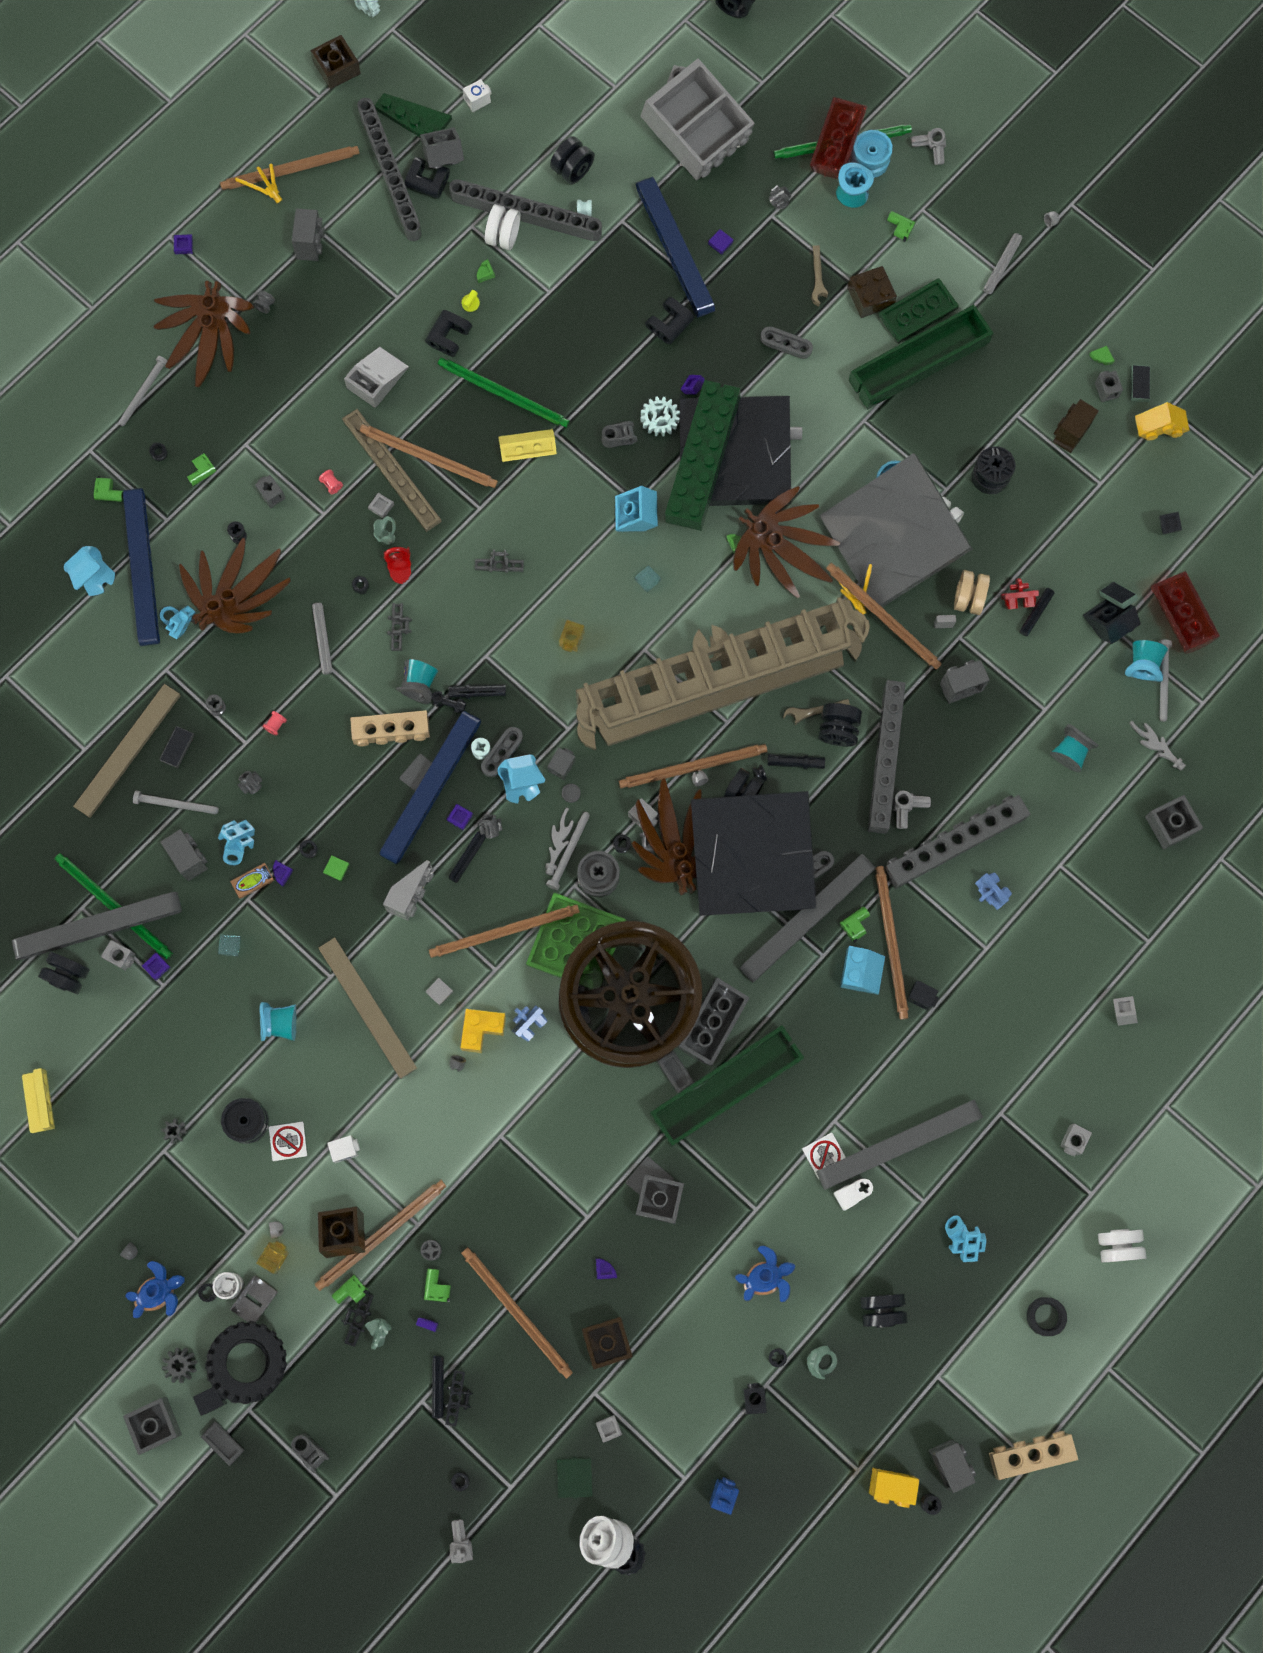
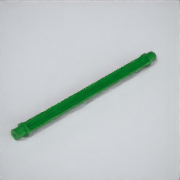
M902 124L878 129V131L892 138L911 133L912 127L911 125ZM861 133L780 148V150L773 151L774 159H784L854 145L856 138Z
M441 357L438 361V365L444 367V370L501 396L558 426L561 425L567 428L570 420L564 418L563 415L545 408L449 359L446 360Z
M61 853L55 857L60 867L65 869L109 910L122 907L74 865L68 857H64ZM142 924L131 927L160 956L162 955L166 959L172 956L173 953L168 949V946L164 945Z

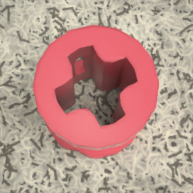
M327 470L319 477V481L325 484L329 489L328 492L332 495L337 493L343 487V484L336 479L332 470Z
M272 711L271 718L262 727L272 735L277 736V731L283 723H286L287 719L279 713Z

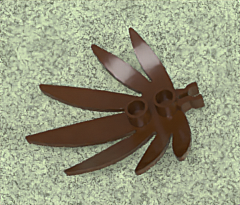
M205 281L206 291L204 295L186 294L154 299V302L167 307H189L155 324L154 328L157 330L180 326L197 316L173 350L165 365L166 368H172L189 353L203 328L197 356L196 387L202 385L213 364L218 343V329L227 370L231 372L233 369L234 345L229 326L225 320L226 317L243 333L248 335L251 333L245 320L234 312L232 308L238 311H249L254 308V305L242 298L220 296L221 283L215 281L213 288H211V282Z
M799 486L777 496L762 509L758 516L752 515L748 508L744 510L748 519L746 520L740 516L737 520L740 523H744L748 529L739 540L733 559V570L737 571L743 564L749 548L751 577L755 586H759L760 556L758 549L760 548L774 576L796 598H799L800 595L787 571L772 550L787 563L814 578L829 583L833 582V579L812 558L797 546L784 539L783 536L811 545H840V542L813 531L778 525V522L802 517L819 508V504L801 505L783 510L777 514L775 513L792 500L799 491Z
M242 538L222 574L215 595H212L211 573L204 551L200 552L199 578L202 595L190 574L182 564H179L181 579L186 593L194 606L200 611V614L192 616V622L194 624L200 622L199 628L202 631L208 624L214 623L218 628L226 632L245 633L252 631L253 628L241 623H250L270 616L272 610L246 614L239 613L261 606L275 597L290 583L291 579L289 577L246 600L264 583L280 557V548L231 589L237 579L244 558L246 542L245 538Z
M663 778L660 783L658 797V819L663 844L640 800L636 801L642 830L650 846L662 861L637 842L633 841L632 845L638 855L653 867H640L638 869L639 872L649 880L657 883L677 882L680 887L679 893L681 896L687 892L686 887L689 889L690 894L697 890L692 882V879L697 878L695 855L694 857L691 856L694 847L692 808L690 804L683 826L681 843L666 779ZM701 789L695 793L693 799L701 798Z

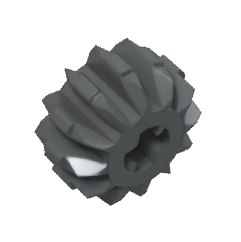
M175 1348V1354L169 1351L167 1353L169 1358H163V1362L167 1363V1366H163L162 1370L169 1371L165 1374V1378L172 1376L171 1382L173 1383L177 1379L180 1383H184L185 1378L190 1380L192 1376L189 1372L195 1373L197 1371L192 1365L197 1364L198 1361H191L195 1354L190 1353L187 1355V1348H184L182 1352L180 1348ZM176 1363H183L184 1367L176 1368Z

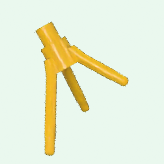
M269 164L272 184H270L261 168L257 167L259 174L267 185L266 189L239 178L235 179V181L269 195L276 203L282 200L278 194L273 164Z
M869 564L863 586L865 592H867L872 564ZM839 582L843 588L840 592L853 603L855 609L862 614L867 613L865 605Z

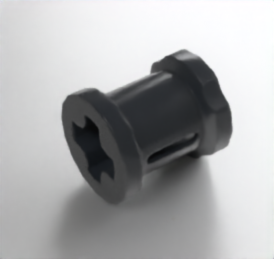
M234 521L228 525L227 531L234 543L239 544L242 538H245L246 541L247 533L240 522Z
M925 1494L920 1500L921 1508L930 1515L938 1514L942 1508L940 1499L933 1494ZM928 1500L933 1501L934 1508L929 1507L927 1504Z

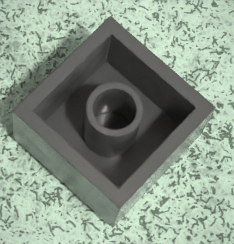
M455 127L420 135L424 156L429 168H441L445 164L455 165L464 160L461 140Z
M296 208L292 234V244L296 258L298 260L318 261L319 254H322L323 251L321 238L325 236L322 218H319L318 210Z
M970 660L964 663L962 667L957 668V666L947 669L940 682V686L948 704L982 692L990 679L981 660L976 662Z
M1185 795L1150 811L1145 816L1163 849L1173 846L1203 829Z
M180 829L161 841L178 871L187 881L208 869L205 865L208 862L198 848L195 849L198 845L188 832L184 833Z
M644 1175L636 1215L675 1224L684 1183Z
M162 1397L123 1416L138 1455L144 1454L182 1435L167 1397Z
M949 1440L929 1450L947 1490L955 1493L976 1483L974 1479L976 1473L972 1465L968 1464L965 1460L967 1453L962 1444L959 1445V1443Z

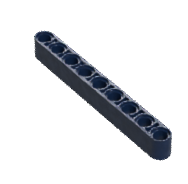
M654 177L636 182L639 197L696 317L699 318L715 312L713 300Z
M143 488L124 490L123 498L138 642L140 646L160 644L145 493Z
M466 711L462 712L383 845L380 856L395 864L400 862L478 730L481 719Z

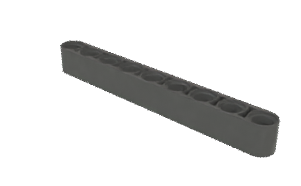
M362 98L357 104L360 119L404 233L408 240L417 241L422 235L417 214L375 106L371 99Z
M456 179L450 183V195L455 203L491 212L492 207L496 204L504 206L506 213L510 209L520 211V221L590 241H598L602 237V223L595 217Z
M861 854L816 896V909L801 910L739 969L752 983L755 982L868 877L876 867Z
M171 892L19 937L11 941L15 959L31 958L182 912L178 892Z
M974 1099L816 1171L825 1190L983 1118Z

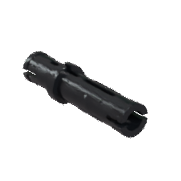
M505 684L449 686V698L466 697V699H470V697L506 696Z
M768 754L767 766L799 767L807 770V768L825 769V757H813L804 754V756Z

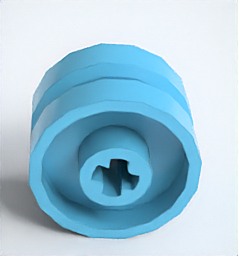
M878 130L862 132L854 142L851 163L865 166L872 172L874 178L881 176L886 172L892 155L893 145L890 138Z

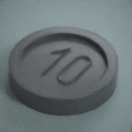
M567 784L563 787L562 797L566 802L574 803L579 800L581 791L577 785Z

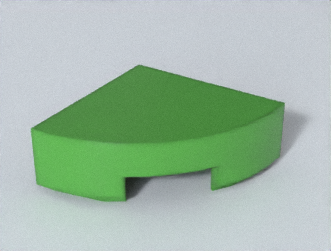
M488 259L482 262L478 269V283L495 278Z
M1107 346L1092 351L1089 354L1095 362L1097 361L1104 365H1111L1115 362Z
M736 534L727 535L726 539L733 553H735L741 536Z

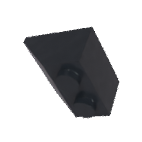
M1104 600L1083 615L1096 634L1110 644L1117 642L1120 638L1141 625L1135 606L1130 604L1122 609L1108 600Z

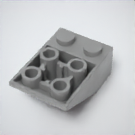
M379 347L357 363L344 378L348 390L376 408L409 367Z
M426 860L391 887L383 903L387 912L407 921L410 917H414L417 911L416 904L418 899L422 900L426 891L424 887L427 882L430 883L434 875L430 861Z

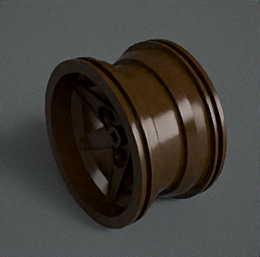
M623 921L609 924L585 937L570 955L565 965L559 988V1012L569 1037L581 1051L594 1060L620 1068L648 1065L669 1054L684 1041L694 1027L702 1003V982L699 969L686 946L665 929L639 921ZM619 946H636L645 949L629 972L606 950ZM657 955L671 968L677 980L678 988L648 983ZM596 958L608 985L578 992L582 973L588 964ZM641 973L644 978L643 982H635L633 974ZM607 991L613 992L615 999L613 1001H606L604 993ZM629 991L632 992V997L627 999V993ZM679 1001L678 1011L672 1025L661 1036L650 1006ZM579 1006L609 1009L600 1037L586 1024ZM642 1007L645 1010V1016L637 1017L634 1013L635 1008ZM629 1019L649 1042L648 1044L634 1047L618 1046L612 1043Z

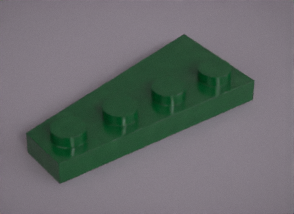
M386 93L374 105L377 112L421 138V134L444 130L452 120V115Z

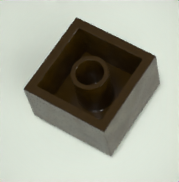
M342 35L310 50L313 63L330 90L361 74L359 62Z
M883 266L849 278L847 289L861 318L878 313L895 303L897 295Z
M1082 399L1077 404L1073 403L1053 433L1056 435L1053 443L1072 453L1090 428L1099 410Z
M357 1206L318 1212L319 1252L325 1258L365 1252L364 1213Z
M621 1316L582 1329L593 1370L633 1357Z

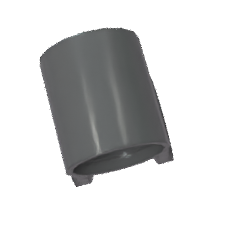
M626 421L605 426L602 430V444L607 448L636 443L638 439L634 435V423ZM606 435H612L614 438H607Z
M302 1433L293 1439L291 1444L293 1452L311 1472L316 1473L317 1468L325 1460L330 1459L325 1450L317 1445L308 1434ZM302 1438L307 1442L305 1449L297 1447L298 1439Z

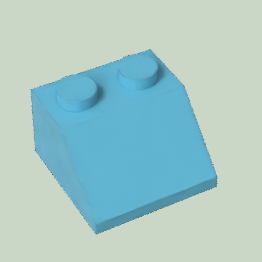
M639 486L615 496L616 531H646L657 527V491Z
M849 946L846 950L840 987L879 995L885 956L869 949Z

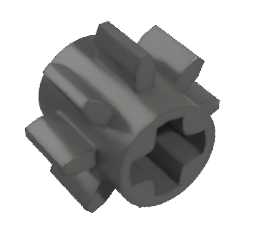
M777 185L771 189L772 192H770L769 200L775 208L781 207L783 209L789 205L791 194L785 186L780 188Z
M246 771L239 777L238 780L241 783L238 784V787L244 794L247 792L255 794L261 789L262 785L260 782L263 780L256 771L253 773Z
M492 814L482 817V822L478 823L480 834H485L486 838L497 837L499 831L503 830L501 818L496 819V816Z
M175 1118L173 1123L166 1121L167 1126L165 1129H161L166 1134L163 1139L168 1140L171 1138V1144H175L177 1139L183 1142V1134L188 1133L182 1128L185 1126V1123L182 1122L178 1125V1120ZM173 1127H174V1128H178V1129L176 1130V1133H177L176 1135H173V1134H172V1132H173V1131H172V1128H173Z

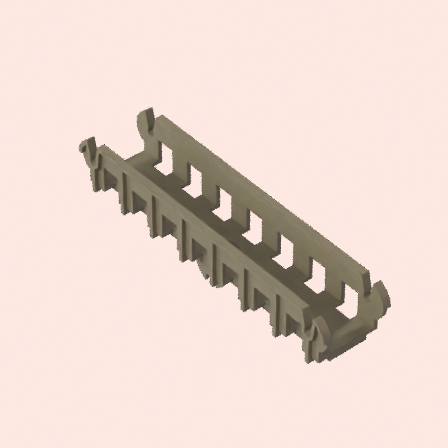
M839 597L835 603L808 612L805 609L801 610L799 615L770 624L769 621L765 622L764 627L734 636L733 633L728 636L720 627L711 625V647L708 646V641L698 629L693 639L692 651L663 661L658 658L654 664L624 673V670H622L618 676L588 685L586 682L583 684V688L577 689L576 701L578 708L576 715L579 722L577 727L578 738L583 745L596 750L595 728H598L607 745L611 746L844 666L842 651L845 649L856 662L861 653L862 643L868 636L869 620L859 611L853 610L849 599L842 600ZM825 625L827 633L822 635L820 626ZM847 625H852L853 630L848 629ZM790 637L793 645L786 647L784 638ZM755 649L758 657L750 659L747 651ZM720 660L722 669L714 671L711 663ZM684 672L687 681L677 684L675 675ZM649 684L652 692L641 696L638 688ZM614 696L616 705L604 708L601 700Z

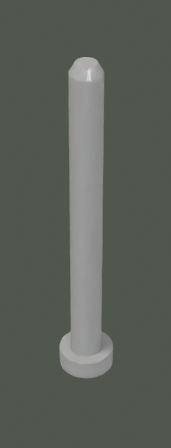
M161 356L156 358V365L120 418L118 423L120 426L126 425L162 368L165 367L167 363L165 358Z
M1171 640L1159 641V643L1168 648L1161 663V672L1163 674V681L1160 682L1161 722L1167 720L1168 672L1169 648L1172 647Z
M137 790L133 796L134 804L145 802L210 814H218L219 808L215 806L143 795L141 791Z
M588 812L582 814L552 879L546 883L551 889L558 890L560 887L558 884L590 817Z

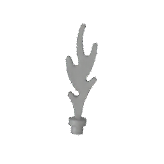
M1130 721L1131 727L1140 736L1148 740L1140 741L1143 746L1151 750L1163 751L1164 753H1160L1159 757L1170 760L1174 763L1173 767L1178 768L1180 771L1186 766L1181 758L1177 760L1171 753L1164 737H1161L1159 742L1157 735L1147 723L1143 725L1147 730L1146 733L1139 729L1133 721Z
M566 808L562 815L560 831H556L555 825L552 827V841L556 850L554 851L549 847L551 861L546 863L545 866L547 875L552 876L554 871H556L557 866L554 865L556 859L569 844V841L562 842L569 835L574 823L572 820L568 827L564 826L569 808Z

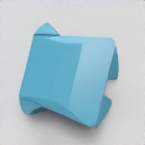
M93 546L82 547L64 564V571L69 574L74 589L78 590L84 585L89 596L104 593L103 583L106 582L112 585L115 579V572L102 560L100 551Z
M533 755L506 759L498 767L497 772L504 782L506 799L508 801L518 803L521 795L525 797L526 801H530L540 793L537 784L544 783L545 778L535 763L536 758Z

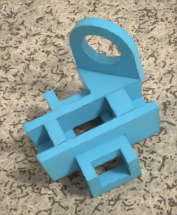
M167 606L161 610L160 618L167 625L165 629L170 631L169 635L178 639L185 633L195 611L190 606H186L180 611ZM168 610L173 611L175 614L170 618V621L164 618V613Z
M234 820L222 826L218 839L224 838L227 841L224 847L223 860L229 865L241 863L246 846L250 849L253 848L254 840L251 836L254 835L255 829L247 820L240 823ZM235 855L238 859L231 861L227 856Z
M953 1216L947 1221L945 1230L953 1241V1245H949L953 1254L960 1253V1258L963 1262L978 1261L979 1252H985V1233H980L978 1227H975V1231L968 1232L966 1225L959 1216ZM957 1220V1225L950 1229L951 1223Z

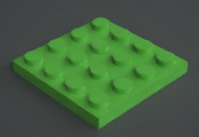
M554 893L546 913L577 904L580 913L541 925L526 965L562 979V974L570 955L585 937L601 927L623 922L626 919ZM616 947L606 951L613 957ZM596 958L585 968L579 981V985L588 989L600 988L604 980V975Z

